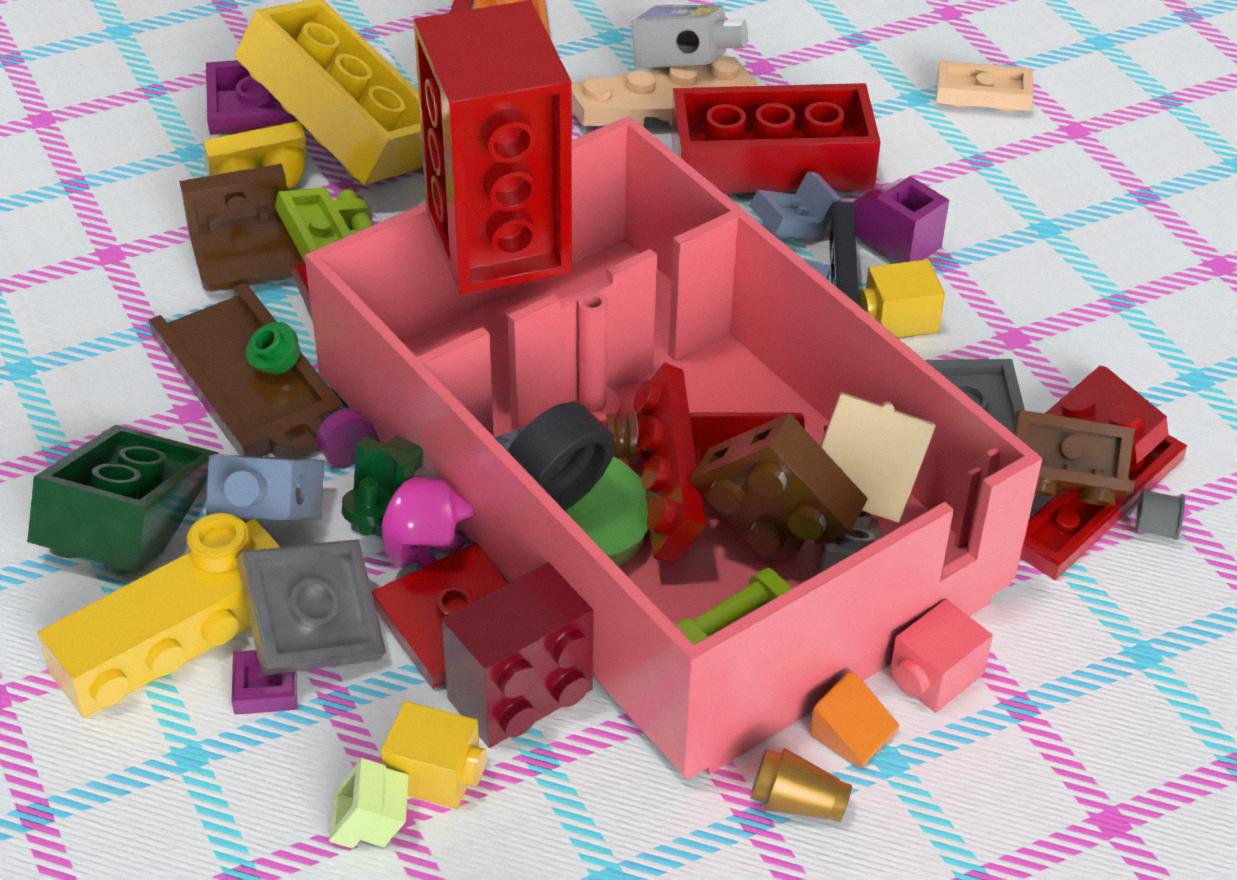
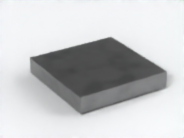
M359 539L241 552L237 558V564L262 676L377 661L386 654Z

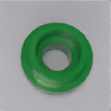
M271 322L259 328L250 338L246 348L248 362L257 371L272 375L282 374L291 369L300 355L297 334L284 322Z

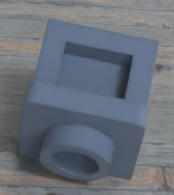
M807 172L795 195L757 190L749 207L762 220V226L778 239L787 240L789 237L819 240L831 220L832 207L835 205V201L840 202L841 198L818 173Z

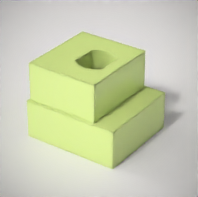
M361 758L333 793L329 842L352 849L360 840L384 847L406 822L409 775L388 769L386 765Z

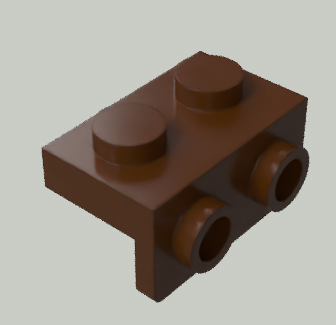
M1018 410L1015 413L1013 434L1043 458L1034 495L1052 497L1056 496L1057 489L1080 492L1079 501L1083 503L1114 506L1115 498L1122 499L1133 493L1134 481L1128 480L1135 428L1026 410Z

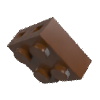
M790 413L710 447L690 478V482L708 499L711 506L726 518L744 537L750 547L758 552L767 563L800 551L805 540L813 541L817 545L850 533L868 500L866 495Z

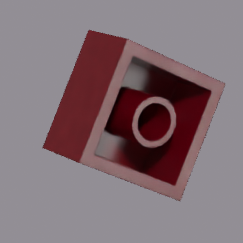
M549 562L442 618L447 698L462 716L478 720L479 737L488 748L493 747L508 737H517L524 734L538 720L561 707L566 708L575 705L586 693L593 690V609Z

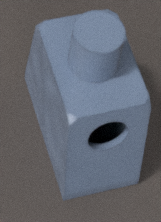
M225 454L210 455L206 516L216 513H227L239 518L300 520L321 518L324 460ZM299 477L300 495L298 501H296L295 489Z

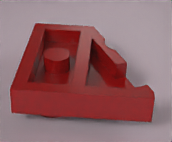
M1101 365L1045 412V414L1135 428L1130 462L1136 464L1169 435L1167 416L1109 368Z

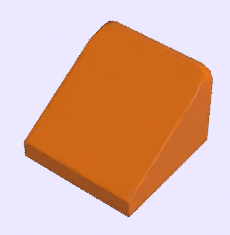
M849 671L815 705L810 735L862 769L899 730V723L863 680L855 673Z

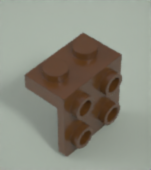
M282 163L179 181L187 229L204 290L210 292L230 290L244 282L247 285L293 277L289 267L303 261V258L275 209L278 191H287Z

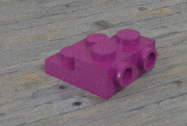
M238 60L206 62L209 135H232L298 121L293 115L283 109L281 103L261 83L251 77L249 71Z

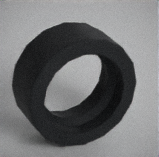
M572 401L558 404L541 413L522 430L507 451L565 511L588 494L601 479L612 461L616 443L613 433L585 406Z

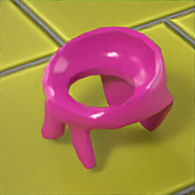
M424 476L409 478L396 490L384 514L381 524L384 551L393 563L402 568L411 563H418L421 567L437 561V558L428 551L430 547L443 552H453L464 546L465 539L454 536L455 527L461 520L472 516L474 510L469 502L453 490L446 479H431Z

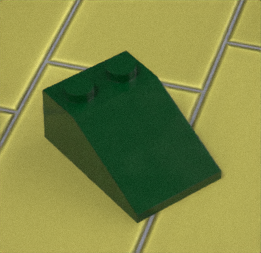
M115 424L34 476L27 542L49 548L52 554L59 557H81L102 563L107 570L115 573H138L164 552L208 480L209 456L219 454V452Z

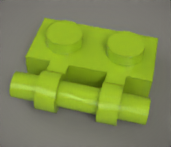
M326 187L278 191L275 209L303 260H305V254L373 226L371 222L373 213L365 200L358 198L351 189L341 191L337 196V200H332Z

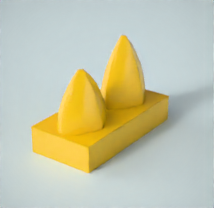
M299 121L203 140L205 167L208 176L282 163L287 188L293 189L304 171L306 136Z

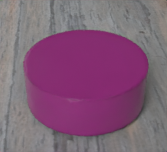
M343 409L331 414L323 421L316 435V444L332 465L349 467L355 464L356 444L366 436L376 440V431L360 411Z

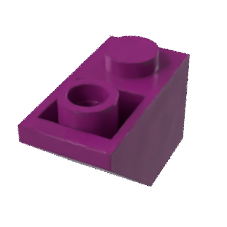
M912 176L867 192L853 201L855 236L897 263L924 260L942 248L949 199Z

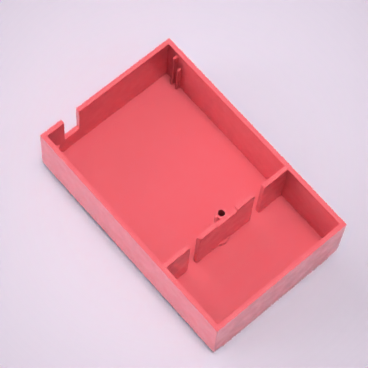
M630 115L572 140L571 274L459 295L427 213L426 203L305 254L320 376L350 409L360 411L369 420L376 431V437L381 443L386 444L393 437L399 436L421 446L423 449L422 467L415 472L414 476L446 479L453 490L470 503L474 514L469 518L461 520L456 526L472 543L476 542L508 583L549 562L593 609V677L686 779H690L704 770L708 775L810 714L813 712L815 705L849 671L855 673L864 681L889 666L892 661L896 636L945 599L968 616H971L991 604L992 596L1008 587L1016 577L1043 458ZM664 362L684 370L690 413H802L805 419V430L819 445L822 443L840 391L879 405L889 401L893 404L895 410L933 422L936 425L900 522L898 523L869 513L871 518L878 519L882 538L819 573L823 555L821 543L816 545L813 541L805 540L800 551L767 563L758 552L750 547L744 537L726 518L711 506L708 499L703 495L702 502L706 527L674 566L653 558L650 530L637 555L622 565L617 566L495 437L522 426H527L541 413L558 404L574 401L585 406L605 426L606 414L614 413L616 418L624 419L627 413L635 412L638 440L637 413L633 409L634 397L642 382L647 379L651 380ZM639 448L638 463L630 464L627 458H619L642 478L643 466L641 450ZM765 568L774 570L793 588L695 645L683 635V630L679 626L676 627L674 625L684 618L694 620L749 585L750 577Z

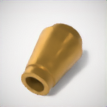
M785 747L782 753L766 748L754 781L750 799L765 803L764 810L841 822L850 798L852 785L840 781L838 777Z

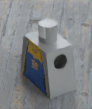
M655 5L631 21L635 68L707 65L726 52V48H746L748 41L746 20H725L722 5Z

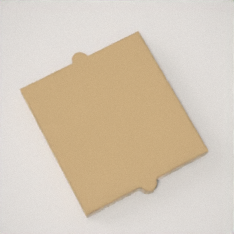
M840 391L820 446L868 498L862 511L899 523L936 425L933 422L895 410L893 404L889 401L879 405Z

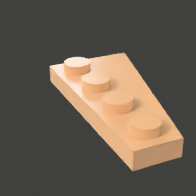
M720 56L713 63L707 65L671 66L648 71L635 70L629 74L605 78L592 77L585 81L572 83V111L583 126H606L629 115L641 125H644L646 117H656L671 124L673 88L759 85L735 56Z

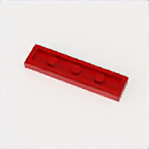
M1168 435L1138 464L1130 462L1128 480L1134 481L1133 493L1122 499L1115 498L1114 506L1083 503L1079 501L1080 492L1060 490L1056 496L1028 520L1020 559L1053 580H1057L1138 503L1142 488H1146L1149 492L1184 459L1188 445Z

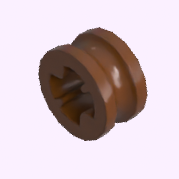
M635 412L627 413L624 419L616 418L614 413L606 414V427L613 433L616 443L613 456L618 459L627 458L630 464L638 463Z

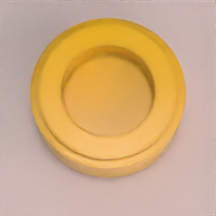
M216 513L205 516L196 521L187 534L190 558L196 567L206 572L223 573L234 570L238 567L237 558L241 552L251 550L249 530L246 523L232 514Z

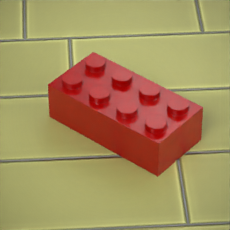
M866 83L673 88L671 123L673 152L724 194L743 193L753 195L756 194L757 190L796 193L807 172L818 173L834 191L875 190L881 141Z

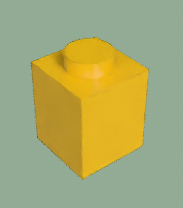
M929 259L868 267L866 289H861L859 292V306L897 338L939 333L945 291Z
M408 701L403 702L380 750L381 762L383 765H386V768L409 775L407 796L454 809L459 808L468 785L476 787L479 784L487 757L486 749L479 747L477 719Z

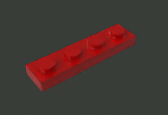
M664 362L651 380L647 379L639 386L634 397L633 409L637 413L638 448L641 450L643 466L642 487L646 492L648 509L646 524L648 530H650L653 558L674 566L704 530L706 523L701 492L690 482V478L697 468L684 370Z

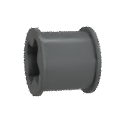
M1142 488L1136 511L1135 533L1139 534L1141 531L1173 536L1174 540H1178L1184 517L1185 495L1174 496L1148 492L1146 488Z

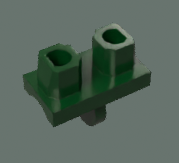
M366 436L356 444L354 488L346 492L342 497L341 511L344 519L351 523V530L364 536L373 534L383 539L381 524L391 498L403 482L414 477L415 472L422 467L423 449L421 446L399 436L393 437L386 444Z

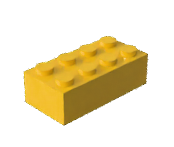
M307 0L255 10L234 57L249 71L255 81L261 83L281 103L286 112L293 115L321 146L327 148L346 167L347 172L353 178L359 180L363 185H367L423 167L418 91L324 0Z

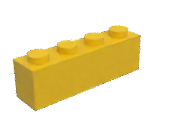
M256 519L246 523L249 530L251 550L280 547ZM187 553L37 631L48 672L84 719L104 707L118 703L126 695L153 680L173 673L181 665L208 650L226 644L234 636L251 628L238 567L223 573L206 572L196 567L190 558V554Z

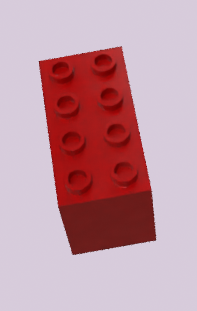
M525 0L414 18L426 210L459 295L571 274L572 80L532 1Z

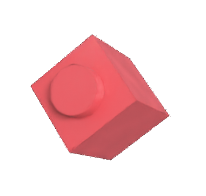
M945 599L896 636L889 677L896 682L906 695L917 698L936 713L985 674L993 634Z

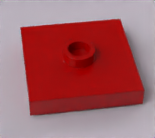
M475 542L373 590L372 596L377 612L431 688L434 689L446 683L442 618L508 583Z

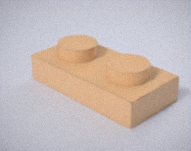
M939 60L936 103L950 104L955 107H989L1002 111L1031 110L1033 68Z

